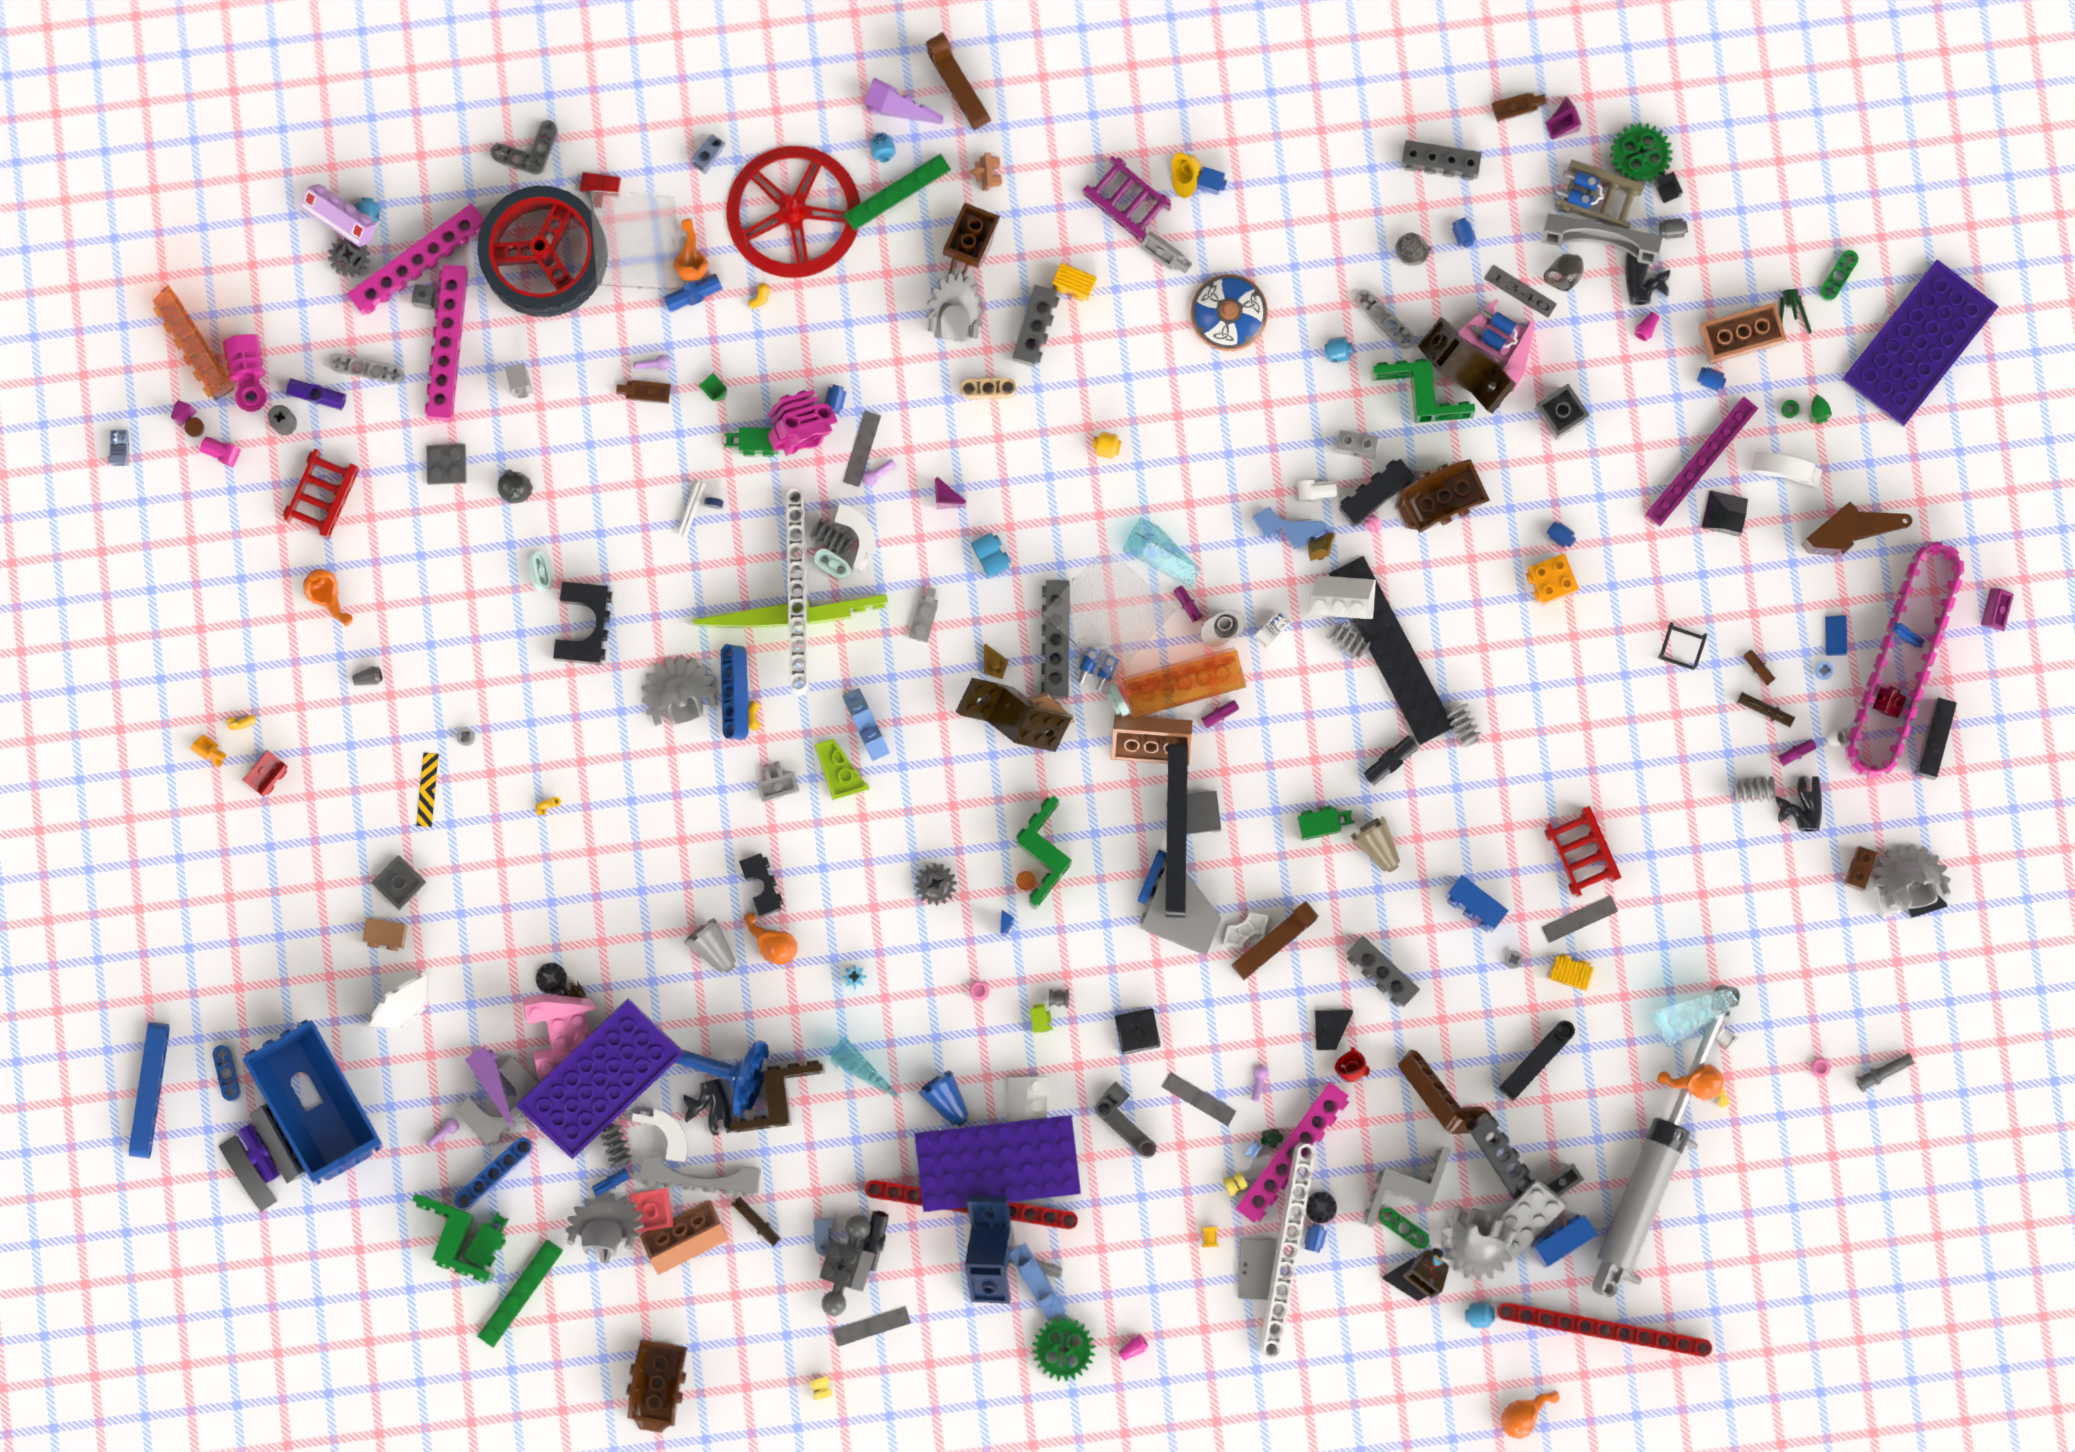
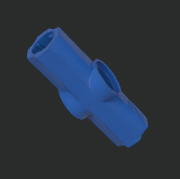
M714 274L698 282H689L682 286L680 290L663 298L671 313L687 305H696L702 302L705 297L719 292L723 288L717 275Z

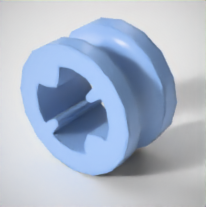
M1829 662L1819 663L1815 668L1816 677L1820 680L1829 679L1834 671L1833 666ZM1823 666L1829 669L1825 676L1819 673V669H1822Z
M1254 1140L1245 1155H1250L1253 1160L1263 1145H1258L1257 1141Z

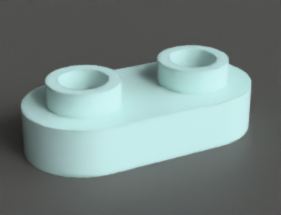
M820 549L816 552L814 561L820 569L839 580L849 576L850 566L847 561L828 549ZM824 556L828 558L826 563L821 562V558ZM843 567L844 572L838 573L837 569Z
M537 551L530 554L527 561L534 588L543 591L551 586L552 579L545 554Z
M1116 684L1109 685V690L1106 691L1110 702H1115L1113 707L1117 715L1121 714L1123 717L1130 714Z

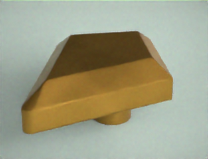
M1334 532L1308 545L1310 561L1316 559L1323 560L1326 556H1329L1335 538Z
M984 644V674L1003 679L1008 660L990 646Z

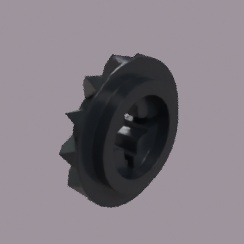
M552 962L543 964L537 970L536 984L542 992L556 994V991H561L566 985L567 974L559 964ZM555 972L554 978L558 981V983L551 981L550 984L548 983L547 985L548 979L544 974L551 975Z
M1316 1192L1308 1198L1306 1213L1312 1221L1327 1223L1336 1215L1337 1204L1329 1193ZM1316 1200L1321 1204L1329 1203L1325 1207L1327 1215L1322 1211L1314 1213L1318 1207Z

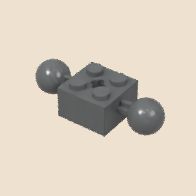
M853 1215L847 1220L845 1225L846 1233L849 1236L847 1244L834 1240L830 1241L819 1276L821 1279L834 1283L832 1291L826 1293L821 1301L823 1311L829 1316H838L846 1309L847 1302L843 1295L845 1287L862 1292L864 1290L875 1253L858 1248L860 1240L866 1238L871 1230L869 1220L863 1215Z

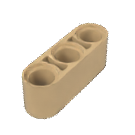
M1011 378L966 379L960 385L961 395L968 400L1009 399L1014 397L1017 391L1016 383ZM1010 384L1013 386V390L1005 392L1002 389L1003 386ZM992 385L994 389L991 393H986L983 391L984 386ZM965 386H973L974 391L972 393L964 392Z

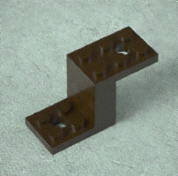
M1442 316L1417 346L1440 373L1471 392L1491 414L1501 405L1502 401L1516 385V382L1492 356L1461 337Z
M973 677L955 711L960 716L989 722L1013 743L1056 752L1072 719L1068 714L1039 708L1012 686Z
M814 1060L807 1061V1065L800 1066L799 1063L787 1064V1068H780L779 1065L767 1067L768 1070L763 1071L769 1118L765 1115L754 1116V1120L747 1121L746 1118L734 1119V1123H730L731 1132L738 1133L792 1126L786 1079L825 1074L823 1063Z

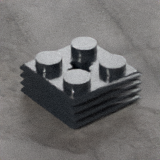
M1153 1008L1115 1016L1123 1055L1160 1048L1161 1044ZM1136 1026H1139V1029H1143L1140 1037L1132 1033Z

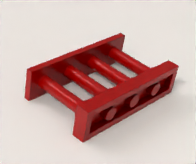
M314 449L313 453L310 452L307 457V467L290 505H287L284 509L283 516L287 523H291L292 518L317 527L321 537L329 540L360 469L350 463L349 467L344 468L319 458L321 452L318 449ZM318 465L342 475L341 485H334L312 476L315 466ZM308 482L333 492L335 495L333 503H327L305 494L304 491ZM300 500L326 510V513H328L326 519L320 521L296 511Z
M1590 806L1581 810L1582 814L1579 818L1556 828H1552L1551 823H1548L1545 826L1546 830H1544L1547 840L1552 841L1570 881V884H1568L1569 890L1577 898L1581 897L1582 893L1580 890L1606 878L1608 880L1612 879V882L1622 878ZM1582 824L1588 826L1590 832L1587 836L1560 846L1557 835ZM1590 842L1596 844L1598 850L1595 854L1568 864L1565 853ZM1598 860L1604 862L1606 866L1604 871L1576 882L1573 871Z

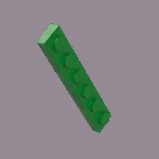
M940 153L844 214V217L853 231H856L951 171V168Z
M548 1239L545 1241L478 1334V1338L492 1348L496 1346L563 1253L561 1248Z

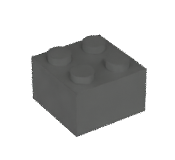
M1569 383L1537 403L1534 408L1555 440L1584 423L1590 417V414Z

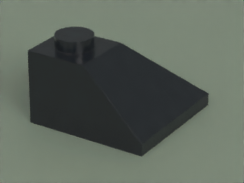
M1710 490L1701 528L1740 537L1746 518L1748 499Z

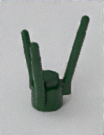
M1784 290L1783 297L1780 298L1779 311L1782 324L1785 304L1786 307L1792 308L1795 320L1798 319L1796 306H1799L1807 331L1811 334L1812 330L1802 304L1801 296L1798 295V290Z

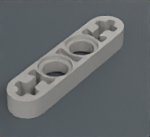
M1364 289L1357 293L1355 299L1357 306L1400 348L1408 349L1413 345L1414 335L1370 291ZM1361 295H1367L1368 302L1370 304H1372L1373 301L1375 302V304L1371 306L1370 310L1366 309L1369 307V305L1365 301L1363 303L1360 302ZM1377 307L1381 308L1384 313L1379 318L1375 317L1372 313L1373 309ZM1389 321H1394L1397 324V329L1389 331L1386 328V324ZM1400 328L1403 329V331H1401V334L1404 337H1410V343H1401L1402 337L1399 334L1397 335V337L1394 336L1399 332Z
M335 354L329 360L330 367L337 373L389 384H400L404 379L402 369L395 365L343 354ZM341 359L342 363L348 364V370H346L347 367L344 365H339V368H337L334 361ZM354 363H362L363 368L360 372L352 370ZM379 366L382 369L379 376L371 374L373 367ZM385 368H388V373H394L395 370H397V373L400 375V377H396L395 380H393V377L391 375L386 374V378H384Z

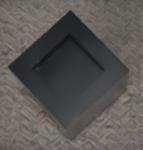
M1674 171L1656 178L1654 184L1663 203L1682 196L1683 191Z

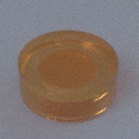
M1022 871L1017 875L1016 884L1019 889L1029 891L1035 886V876L1031 872Z

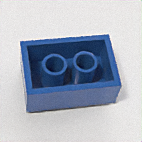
M1463 875L1460 876L1445 896L1448 899L1446 902L1455 909L1459 907L1464 911L1462 914L1471 921L1475 919L1479 923L1478 927L1485 932H1493L1509 911Z
M1579 1214L1567 1220V1226L1559 1225L1550 1231L1552 1235L1548 1238L1542 1236L1534 1241L1535 1246L1532 1247V1250L1544 1268L1554 1264L1598 1235L1585 1215L1581 1217Z

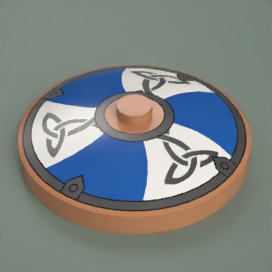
M1223 274L1209 279L1197 290L1192 300L1190 317L1194 331L1205 344L1220 351L1231 352L1247 348L1261 336L1267 323L1268 307L1264 294L1251 280L1240 275Z

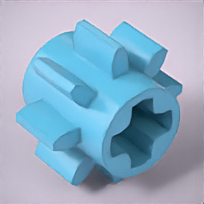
M853 964V969L845 968L848 973L847 976L844 975L842 978L848 979L847 987L852 984L854 990H856L858 984L864 986L862 979L867 978V976L861 974L864 970L863 967L857 970L855 964ZM853 972L860 976V978L856 979V982L849 978V976L853 975Z

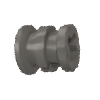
M1049 989V1007H1052V1005L1057 1007L1065 1005L1068 1008L1069 989H1066L1065 992L1061 989H1057V991Z

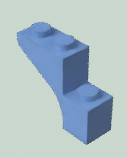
M1271 507L1253 516V521L1264 539L1267 537L1272 539L1280 534L1279 530H1282L1293 549L1305 547L1309 544L1308 540L1312 538L1319 539L1326 534L1324 531L1327 530V525L1323 521L1282 520L1273 512Z
M860 688L842 695L871 760L874 761L890 754Z

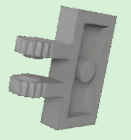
M779 761L775 762V769L779 777L771 779L770 769L767 765H764L763 768L767 780L756 783L762 803L800 791L794 772L783 775Z

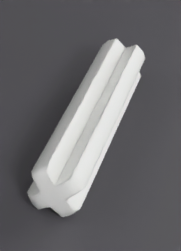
M696 481L677 530V534L686 537L688 535L706 487L703 482Z

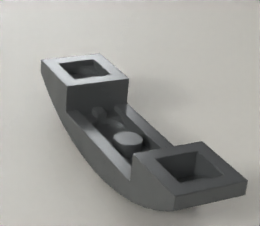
M236 1135L219 1145L234 1174L260 1212L278 1201L269 1186L263 1181L255 1166L250 1162L244 1147Z

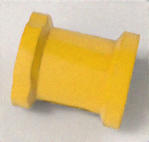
M1201 1227V1231H1203L1202 1247H1219V1243H1217V1230H1219V1227Z

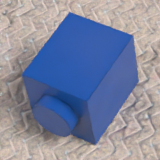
M1203 166L1197 183V189L1219 196L1220 190L1224 191L1227 184L1225 173Z

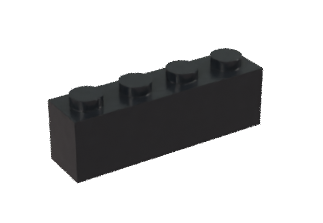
M1401 459L1390 461L1385 466L1387 468L1385 471L1375 473L1370 478L1372 480L1367 485L1363 483L1355 490V495L1352 497L1348 495L1340 502V512L1353 527L1414 480L1415 475Z
M1939 697L1934 700L1915 772L1916 776L1935 780L1938 777L1957 702Z

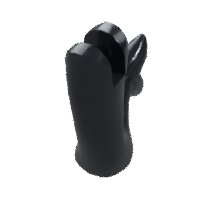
M1627 252L1625 278L1630 305L1649 304L1652 292L1655 289L1668 296L1669 289L1666 281L1670 277V270L1658 274L1655 278L1648 280L1642 285L1649 264L1634 263V256Z
M1801 776L1798 778L1797 792L1805 811L1798 805L1775 796L1776 803L1781 808L1778 813V822L1781 823L1792 815L1796 820L1799 831L1817 832L1820 829L1822 818L1819 776H1813L1812 792H1806V776Z
M721 1079L700 1083V1097L697 1100L685 1094L683 1095L684 1103L688 1107L685 1114L686 1123L697 1116L712 1101L708 1116V1126L711 1134L719 1136L716 1121L722 1119L726 1133L731 1132V1110Z

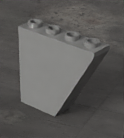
M1165 858L1161 868L1164 870L1162 877L1158 876L1154 885L1157 888L1155 895L1151 894L1146 904L1150 906L1147 914L1143 912L1139 921L1142 924L1141 929L1207 956L1222 918L1187 872L1185 918H1166Z

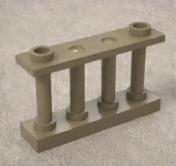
M1571 159L1567 171L1575 174L1581 171L1600 178L1598 184L1600 182L1607 184L1608 191L1600 213L1568 203V198L1566 197L1563 200L1557 199L1555 207H1558V210L1564 213L1572 212L1607 225L1629 229L1631 224L1625 221L1634 197L1637 195L1641 196L1645 185ZM1570 179L1567 191L1571 192V189L1576 188L1577 185H1574V180ZM1587 189L1586 194L1594 196L1595 192ZM1621 189L1626 191L1627 195L1619 218L1615 219L1607 216L1616 190Z

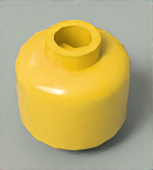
M1102 431L1098 437L1094 436L1092 448H1095L1097 456L1113 459L1115 455L1118 456L1122 441L1119 440L1118 435Z

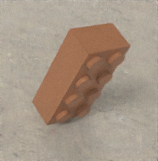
M1776 302L1701 323L1698 327L1709 365L1784 344L1787 339Z

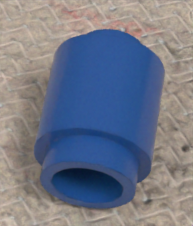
M1466 218L1454 221L1452 223V231L1458 246H1463V248L1472 246L1476 236L1470 221H1467Z
M1702 367L1696 381L1700 382L1702 386L1718 391L1719 388L1723 389L1727 378H1724L1725 373L1710 367Z
M833 384L832 387L827 389L824 403L828 404L835 414H839L840 410L843 409L847 392L843 390L844 387Z
M1554 521L1546 532L1549 538L1562 548H1566V546L1570 548L1576 540L1574 537L1576 533L1561 522Z
M1313 1223L1312 1226H1308L1304 1244H1306L1305 1250L1320 1253L1327 1234V1230H1324V1225Z

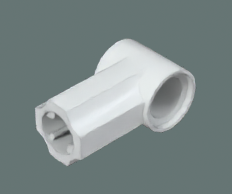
M1304 480L1297 482L1299 502H1313L1317 499L1337 497L1336 480L1318 482Z

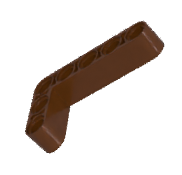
M941 32L927 40L926 50L929 58L974 131L991 122L989 114L954 59L951 45L945 34Z
M1307 901L1303 902L1292 912L1291 916L1231 965L1232 968L1244 981L1318 919L1319 915Z
M1412 1049L1409 1050L1398 1063L1400 1071L1447 1132L1454 1135L1468 1134L1470 1132L1466 1126L1484 1113L1492 1117L1491 1113L1482 1106L1460 1107L1419 1052Z

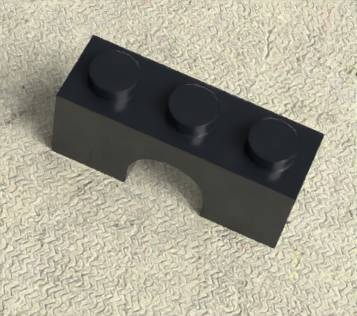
M759 853L739 861L746 881L759 879L764 883L763 892L752 898L759 917L762 918L782 910L781 905L784 902L781 894H776L774 889L777 883L774 875H769L767 868H770L767 856L763 857Z

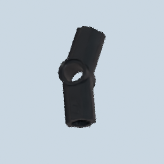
M880 1210L872 1212L870 1220L871 1230L868 1236L864 1238L863 1243L864 1250L875 1253L870 1271L874 1272L877 1269L880 1253L883 1251L886 1239L885 1231L889 1220V1214Z

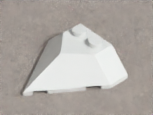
M423 972L416 979L412 978L398 986L395 990L386 993L384 1000L378 1004L371 1014L372 1017L366 1021L365 1025L369 1028L394 1030L407 1027L411 1023L409 1019L414 1015L419 1016L426 1009L424 1006L428 1004L430 976Z

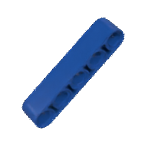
M725 644L721 649L722 731L726 739L745 740L749 733L747 651L744 646Z
M527 1138L517 1139L455 1196V1204L465 1210L473 1207L532 1153L533 1143ZM526 1141L529 1145L528 1150L520 1152L519 1144ZM507 1155H512L514 1158V1162L510 1166L504 1163V1158ZM493 1168H497L499 1171V1176L496 1179H491L489 1176L490 1170ZM481 1181L484 1184V1190L478 1193L475 1190V1184ZM463 1195H467L470 1199L466 1206H462L460 1203V1198Z

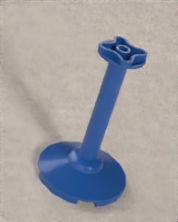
M758 1040L754 1042L744 1059L736 1061L734 1065L682 1049L684 1055L675 1064L729 1080V1086L733 1089V1113L743 1118L745 1117L743 1113L746 1109L751 1111L764 1081V1073L761 1072L764 1058L768 1059L769 1047L765 1041Z

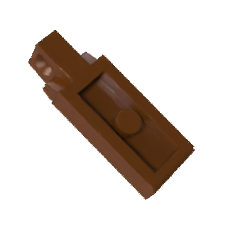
M1528 92L1493 102L1491 105L1496 122L1533 113L1538 110L1537 106L1546 104L1545 94L1534 96V93L1529 94Z
M638 380L627 381V385L617 384V394L626 395V399L669 404L671 384Z

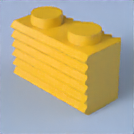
M1061 262L1052 287L1060 294L1065 295L1067 292L1073 295L1072 298L1081 302L1084 300L1088 301L1096 284L1097 277Z
M1565 954L1556 955L1548 979L1587 991L1594 967L1590 966L1591 963L1584 960H1579V962L1572 961V957Z

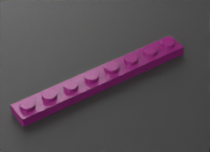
M1743 396L1647 511L1645 516L1661 527L1759 408Z

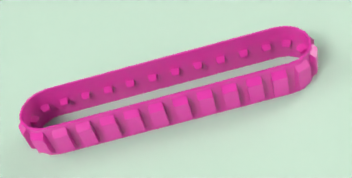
M1930 542L1927 548L1922 546L1912 556L1914 563L1910 562L1907 566L1904 576L1908 579L1901 583L1898 592L1901 599H1897L1894 603L1892 613L1895 616L1891 617L1887 623L1885 631L1889 633L1882 638L1879 646L1882 653L1876 655L1872 666L1876 670L1870 673L1866 683L1870 688L1863 692L1860 704L1863 707L1857 710L1853 720L1857 725L1850 729L1847 738L1850 741V745L1845 747V758L1852 765L1850 769L1858 776L1863 774L1867 776V779H1878L1882 776V772L1889 774L1898 764L1895 759L1902 756L1905 747L1902 741L1908 738L1911 726L1908 723L1915 719L1918 710L1915 707V703H1919L1922 699L1924 690L1921 686L1928 682L1931 672L1927 669L1934 664L1937 653L1934 652V649L1940 647L1944 636L1940 632L1946 629L1950 618L1946 614L1953 610L1956 601L1953 594L1959 592L1962 580L1959 577L1965 573L1964 561H1961L1958 556L1960 552L1952 545L1948 547L1943 545L1942 542ZM1932 552L1933 556L1942 553L1945 555L1944 558L1947 561L1950 560L1953 564L1950 566L1951 572H1954L1953 581L1948 580L1946 585L1950 588L1946 599H1941L1940 605L1943 606L1941 616L1935 617L1933 622L1937 624L1934 635H1929L1927 641L1931 643L1928 653L1922 654L1921 659L1924 661L1921 672L1916 671L1915 678L1918 681L1915 690L1909 691L1908 696L1912 698L1909 707L1903 708L1904 722L1902 727L1897 726L1895 732L1899 734L1897 742L1889 748V751L1892 752L1890 761L1885 759L1881 763L1884 766L1883 769L1878 770L1877 765L1870 766V769H1868L1862 760L1858 761L1856 758L1859 755V749H1855L1856 740L1862 739L1863 734L1859 731L1863 721L1868 722L1869 716L1866 714L1869 703L1874 704L1876 698L1872 696L1876 685H1881L1882 679L1879 678L1881 668L1888 665L1889 661L1885 659L1888 648L1893 649L1895 645L1891 641L1894 634L1892 631L1893 623L1898 622L1901 612L1906 613L1908 607L1904 603L1907 594H1912L1914 588L1911 587L1913 577L1919 576L1921 571L1917 568L1919 560L1924 562L1928 558L1925 553Z

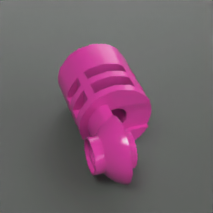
M244 334L227 338L223 341L225 359L228 361L226 365L227 370L230 371L228 375L229 380L237 382L238 388L235 392V401L244 411L255 412L260 410L267 400V393L259 378L264 377L266 374L265 369L262 368L264 361L260 357L262 350L259 336ZM249 394H254L256 399L254 401H247L246 397Z

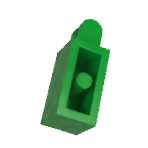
M739 427V433H724V437H726L724 447L739 448V453L743 454L744 457H754L755 454H762L763 457H774V454H779V451H774L769 441L768 435L772 428ZM734 438H739V443H734Z
M1331 806L1321 807L1319 812L1312 813V810L1300 812L1301 816L1297 817L1302 841L1341 833V827L1355 824V821H1352V810L1337 813L1336 808H1331ZM1343 816L1345 822L1340 823L1338 817Z
M497 1212L490 1224L483 1223L463 1257L483 1269H486L487 1266L490 1268L496 1260V1257H494L497 1250L501 1251L506 1243L504 1239L506 1235L502 1231L506 1227L509 1218L505 1219ZM495 1222L501 1225L499 1230L493 1228Z

